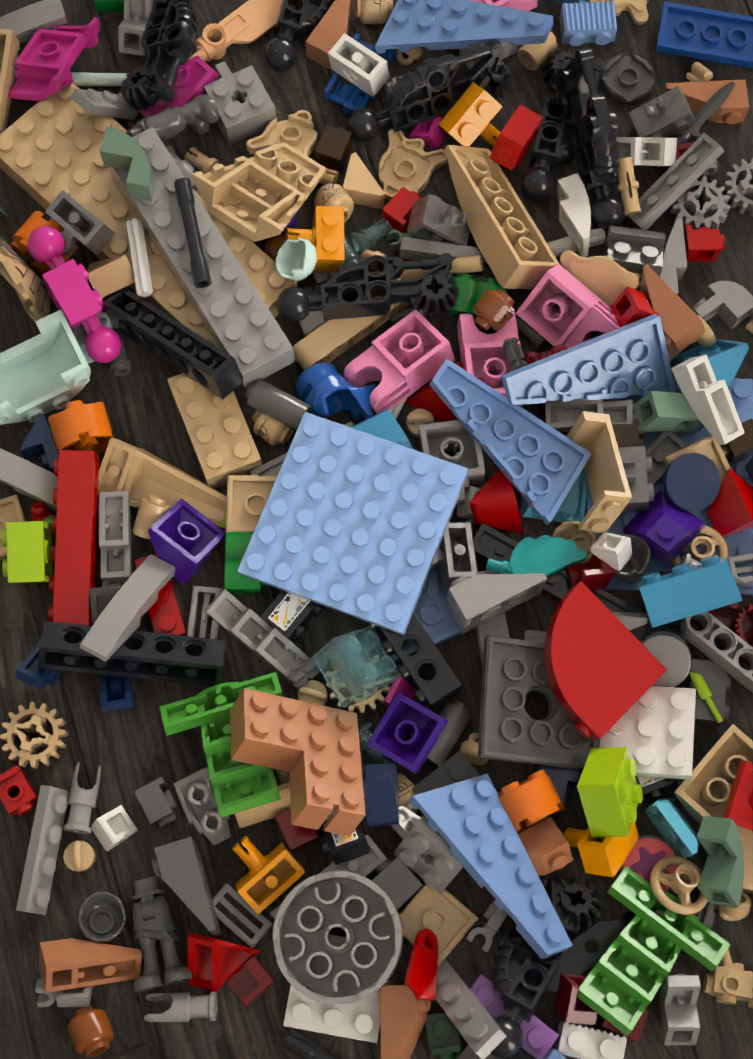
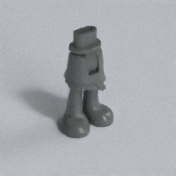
M202 94L182 107H168L157 115L142 119L132 129L127 130L126 134L134 137L153 127L161 141L179 135L180 131L185 129L186 124H189L195 133L202 135L208 133L209 124L218 122V107L210 96Z
M154 876L134 881L135 895L132 896V901H134L133 932H135L134 939L139 940L144 964L143 976L134 981V993L164 988L165 985L171 986L192 980L191 970L180 963L174 941L180 940L175 933L178 930L174 925L168 902L164 896V889L159 888L158 878ZM156 940L160 941L165 965L164 979L159 966L155 945Z

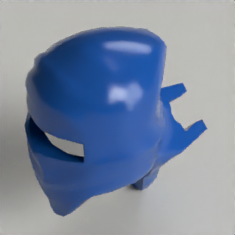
M329 362L312 365L305 369L298 377L296 383L297 395L303 402L311 405V414L326 419L339 411L350 410L353 420L362 421L364 418L367 420L373 416L369 401L371 392L376 388L375 384L363 385L361 387L353 386L337 372L335 365Z

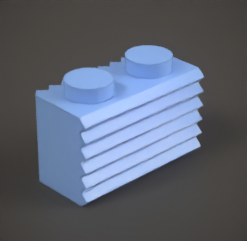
M597 1L594 3L575 2L573 4L570 2L562 4L559 17L562 44L580 46L583 43L595 42L597 45H606L609 42H614L617 23L613 1H601L599 3Z

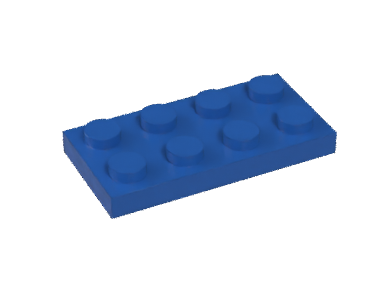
M664 1L655 52L753 69V17Z

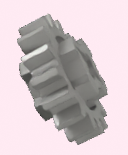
M753 158L749 164L742 159L739 166L733 164L730 171L727 172L723 186L725 187L724 191H727L726 195L730 196L729 200H733L731 208L739 206L741 207L740 214H743L745 210H749L750 215L753 216ZM740 177L741 180L739 184L736 185V180Z
M703 176L701 181L696 179L672 204L670 214H677L676 219L682 218L684 223L683 230L686 225H692L693 230L700 227L718 229L720 223L723 224L730 210V205L727 204L730 196L722 195L725 187L717 188V180L714 179L711 183H708L706 176Z

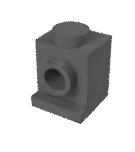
M163 777L134 791L150 824L153 827L159 825L160 828L167 827L177 821L173 810L177 803L169 789L165 792L163 791V788L168 786Z

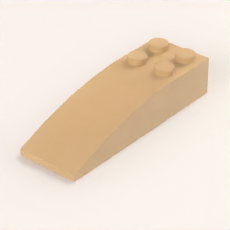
M447 145L445 151L462 212L467 213V225L497 282L502 288L534 289L545 273L559 264L555 255L499 164L489 159L491 151L487 148Z

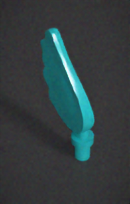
M542 535L537 539L526 537L515 547L510 561L504 560L501 562L489 558L486 570L500 574L544 573L546 577H549L568 566L584 561L587 558V552L584 549L577 548L574 540H564L561 537L551 538L549 535Z

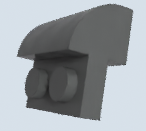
M609 225L605 240L604 256L613 258V261L628 271L643 272V267L647 264L656 274L661 275L663 247L666 240L665 233Z

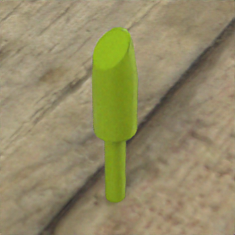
M689 672L701 700L707 702L717 723L722 722L723 719L710 697L713 694L703 676L699 673Z

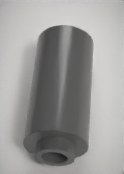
M259 379L256 383L251 382L245 393V397L248 398L247 405L296 431L304 412L310 413L311 405L262 379Z
M454 700L453 703L446 701L438 714L448 720V723L425 759L426 763L435 768L440 767L444 763L471 719V716L468 714L469 708L460 701Z

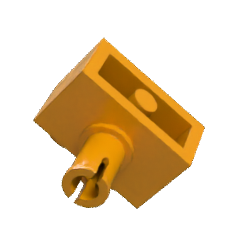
M473 82L438 125L462 146L469 147L480 135L494 148L496 140L493 136L498 138L501 132L490 121L502 106L483 88Z
M316 206L312 217L311 229H286V239L298 240V237L309 240L315 246L317 262L313 270L314 272H336L338 267L343 266L345 260L344 207Z
M632 823L629 835L622 837H591L589 827L587 830L568 827L567 831L565 830L564 837L567 839L569 846L579 849L585 873L614 878L639 839L635 823Z
M245 836L240 841L248 851H245L238 842L233 846L232 851L248 866L249 871L235 883L237 892L259 915L306 872L282 842L268 855L263 856L249 840V837Z

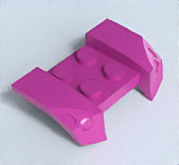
M93 17L89 24L83 26L59 25L53 27L52 30L38 29L14 63L17 68L15 75L18 80L8 93L9 98L40 101L69 87L74 82L70 68L83 48H92L98 45V33L100 32L99 18Z

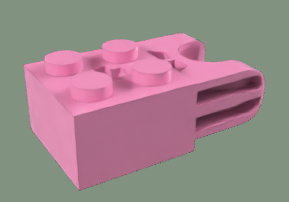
M557 264L545 273L516 312L521 319L553 346H566L567 349L591 340L592 331H600L605 334L620 328L611 308L560 264Z
M415 309L373 340L370 348L352 360L345 367L344 379L356 387H361L372 381H379L380 384L370 394V405L376 413H380L386 409H393L433 379L446 358L453 363L455 359L450 342Z
M515 313L501 330L493 334H485L479 331L471 314H460L457 333L460 360L463 363L464 370L507 397L501 376L511 372L513 367L509 365L503 343L504 340L516 337L519 340Z

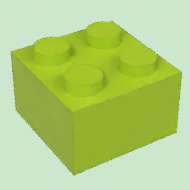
M44 521L6 522V529H2L1 537L2 546L7 547V559H3L2 571L3 576L8 577V583L49 582L50 576L53 575V563H51L50 557L52 524Z
M627 747L590 749L577 788L591 837L628 836L632 823L636 822V810L638 803H642L643 790L641 785L636 782V764L634 759H630Z

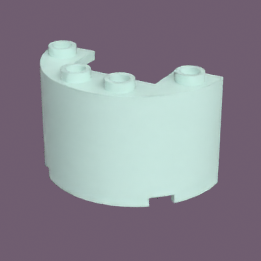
M61 309L35 321L41 334L0 353V425L27 420L35 422L39 415L46 414L55 409H63L90 381V367Z

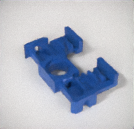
M355 34L354 40L376 53L373 45L361 41L360 34ZM386 49L387 54L381 53L377 55L385 59L387 65H389L392 59L397 60L396 49ZM334 72L324 90V98L343 106V112L350 115L357 108L366 107L371 98L376 99L379 91L372 97L356 85L353 87L352 84H349V86L348 84H342L341 80L338 79V73Z

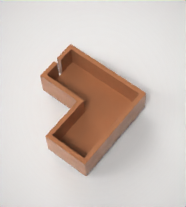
M244 688L230 709L231 760L289 772L292 825L318 830L333 811V808H335L336 810L323 826L324 831L350 836L366 816L357 713Z

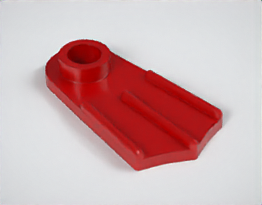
M428 928L419 930L416 935L404 984L413 992L416 1000L434 1001L436 1000L439 945L436 935Z

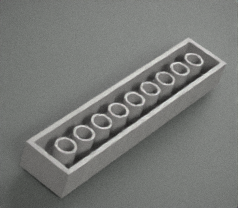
M153 127L132 137L141 146L148 159L154 185L152 201L130 197L126 185L129 170L108 167L219 348L236 359L244 381L242 383L244 388H248L251 382L256 383L259 379H264L295 362L294 349L193 191L200 236L212 282L210 286L205 288H196L194 286L186 234L174 188V181L185 177Z

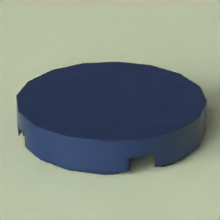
M687 453L679 455L670 461L662 480L664 494L670 503L683 510L696 511L704 509L714 502L719 494L721 479L719 470L711 459L702 454Z

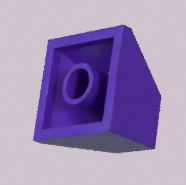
M659 490L654 496V501H649V511H640L622 529V532L628 535H637L645 540L651 549V554L666 566H669L705 527L706 523L691 512L674 506L669 502L666 495Z
M180 499L148 530L157 557L175 566V575L173 577L184 585L201 569L226 536V532L183 499Z
M398 692L367 742V745L417 774L448 720Z

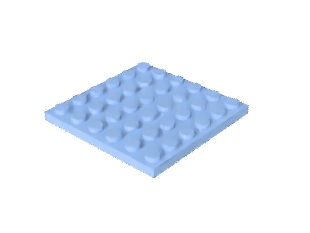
M304 412L237 572L243 576L404 635L469 470L466 467Z

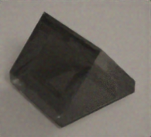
M224 841L217 854L214 871L241 879L246 874L248 866L232 851L235 844Z

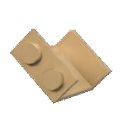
M583 411L566 436L592 453L584 466L593 506L578 526L579 530L607 532L632 499L609 414Z

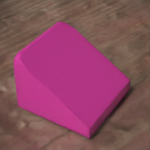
M442 117L415 125L409 136L410 139L421 138L426 146L440 149L447 135V132L438 125Z
M396 676L384 700L385 707L389 708L398 692L413 700L415 696L413 690L415 688L402 676Z

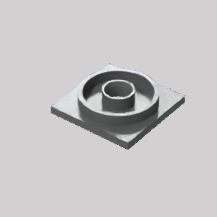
M491 635L484 637L478 758L583 770L590 749L599 748V739L592 740L589 738L587 740L577 732L574 727L576 723L556 699L545 667V643ZM529 692H539L547 699L549 711L544 719L535 720L527 714L524 705L526 695Z

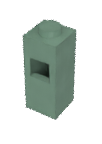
M650 391L634 404L641 430L697 433L704 427L688 404L683 393Z

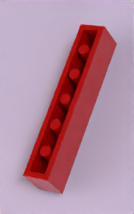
M59 450V459L54 460V475L58 476V487L53 489V504L57 505V516L52 518V533L56 534V546L51 547L50 553L51 563H55V573L50 576L49 581L50 592L54 593L53 604L49 605L48 618L49 622L93 626L90 589L95 588L99 455L95 451Z

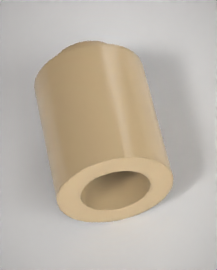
M550 31L545 43L523 45L517 51L520 63L528 70H537L547 59L550 52L553 53L557 49L555 35Z
M149 494L148 498L141 499L132 531L133 534L150 539L149 528L170 508L165 503V498Z

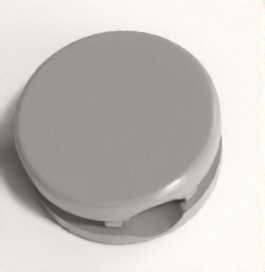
M656 631L648 634L640 641L667 669L652 686L676 687L686 679L691 668V655L687 644L681 637L669 631Z

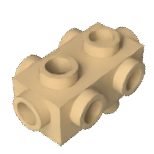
M728 949L719 962L720 966H717L712 972L709 970V973L705 974L703 991L710 996H716L719 1003L734 1005L736 1000L748 1002V1007L753 1008V972L745 971L742 963H733Z

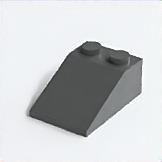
M187 837L155 847L156 857L152 858V864L156 877L159 876L161 882L165 881L216 939L223 938L200 850L193 838Z

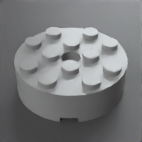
M331 871L305 879L286 896L275 918L273 944L276 961L282 974L297 991L318 1002L345 1004L370 996L388 981L401 956L403 930L400 916L394 903L377 884L356 873ZM337 927L343 928L346 932V942L339 947L332 945L329 939L331 931Z

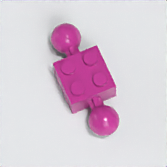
M50 226L36 228L28 238V250L34 259L47 263L50 271L43 274V284L58 310H62L72 332L81 327L85 329L87 333L85 350L92 360L99 363H108L115 360L121 351V339L111 328L102 327L98 320L101 317L104 302L97 289L91 290L89 287L88 279L90 277L82 263L77 265L74 259L67 262L64 260L62 254L65 243L58 230Z

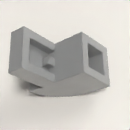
M124 0V20L119 25V52L145 56L147 53L141 45V38L143 32H145V27L153 7V0Z
M718 281L708 286L703 299L697 302L692 310L696 315H700L705 322L718 314L732 330L753 314V296L738 283Z
M675 974L673 976H666L665 983L660 985L659 1011L664 1045H696L701 1028L696 1007L701 988L699 975Z

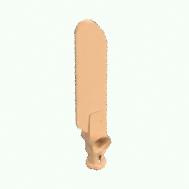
M248 0L218 24L207 25L203 29L202 36L194 41L197 49L187 61L197 55L204 62H210L212 59L218 60L226 54L227 48L233 43L250 44L255 42L276 25L282 0ZM289 5L291 9H297L295 6Z

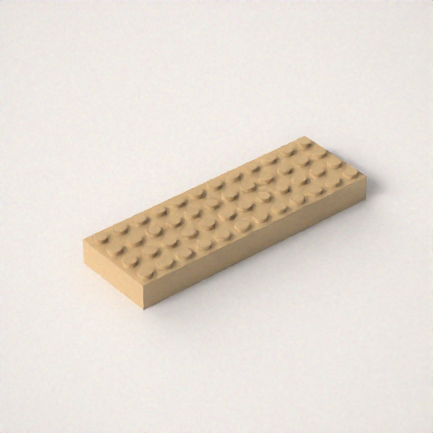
M72 83L60 92L40 100L0 134V169L45 210L48 209L60 192L64 190L115 232L98 255L94 254L100 260L126 255L132 266L126 222L132 218L140 219L108 167L103 165L99 151L106 126L118 129L124 133L127 130L112 117L89 115L70 98L74 90L79 89ZM194 191L275 318L279 314L276 307L279 294L286 288L297 287V281L280 276L276 271L275 261L250 239L211 215L203 198ZM143 226L153 294L143 299L219 347ZM134 282V283L130 284L129 286L136 292L135 282Z

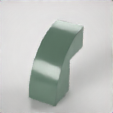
M106 126L99 150L103 165L129 170L126 185L130 197L152 201L154 192L153 179L148 159L143 149L128 134Z
M704 816L696 838L708 853V857L698 888L710 904L739 907L744 880V856L739 831L732 818Z

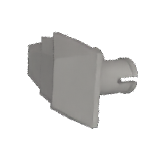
M207 767L174 783L189 823L193 822L200 834L203 833L214 846L231 837L228 825L230 816L221 818L219 815Z

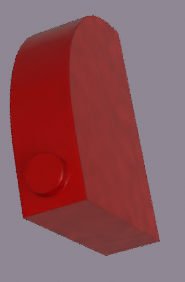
M582 581L575 584L555 608L547 628L544 646L545 667L550 686L562 708L576 723L574 727L577 732L587 740L589 738L592 740L601 739L667 669Z

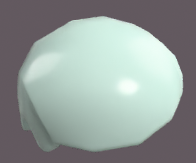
M298 237V240L287 239L279 249L276 257L277 273L294 281L307 278L314 270L317 262L315 246L309 240Z

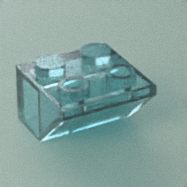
M371 626L333 638L312 656L343 708L365 700L402 676Z

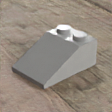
M544 573L478 574L467 578L465 575L451 583L452 587L448 590L446 605L464 634L540 595L547 577Z

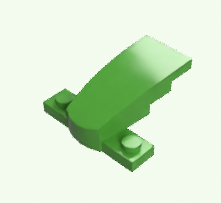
M276 672L240 683L226 682L217 684L201 691L197 696L160 706L167 736L201 726L203 748L221 818L281 800L272 768L231 760L230 709L244 688L283 697Z
M625 866L607 893L634 912L636 916L586 977L578 989L577 997L628 1036L646 1007L651 1003L664 978L669 974L681 949L712 972L718 966L731 944L700 922L695 914H678L664 907L655 897L651 884ZM663 891L669 899L680 904L679 898Z

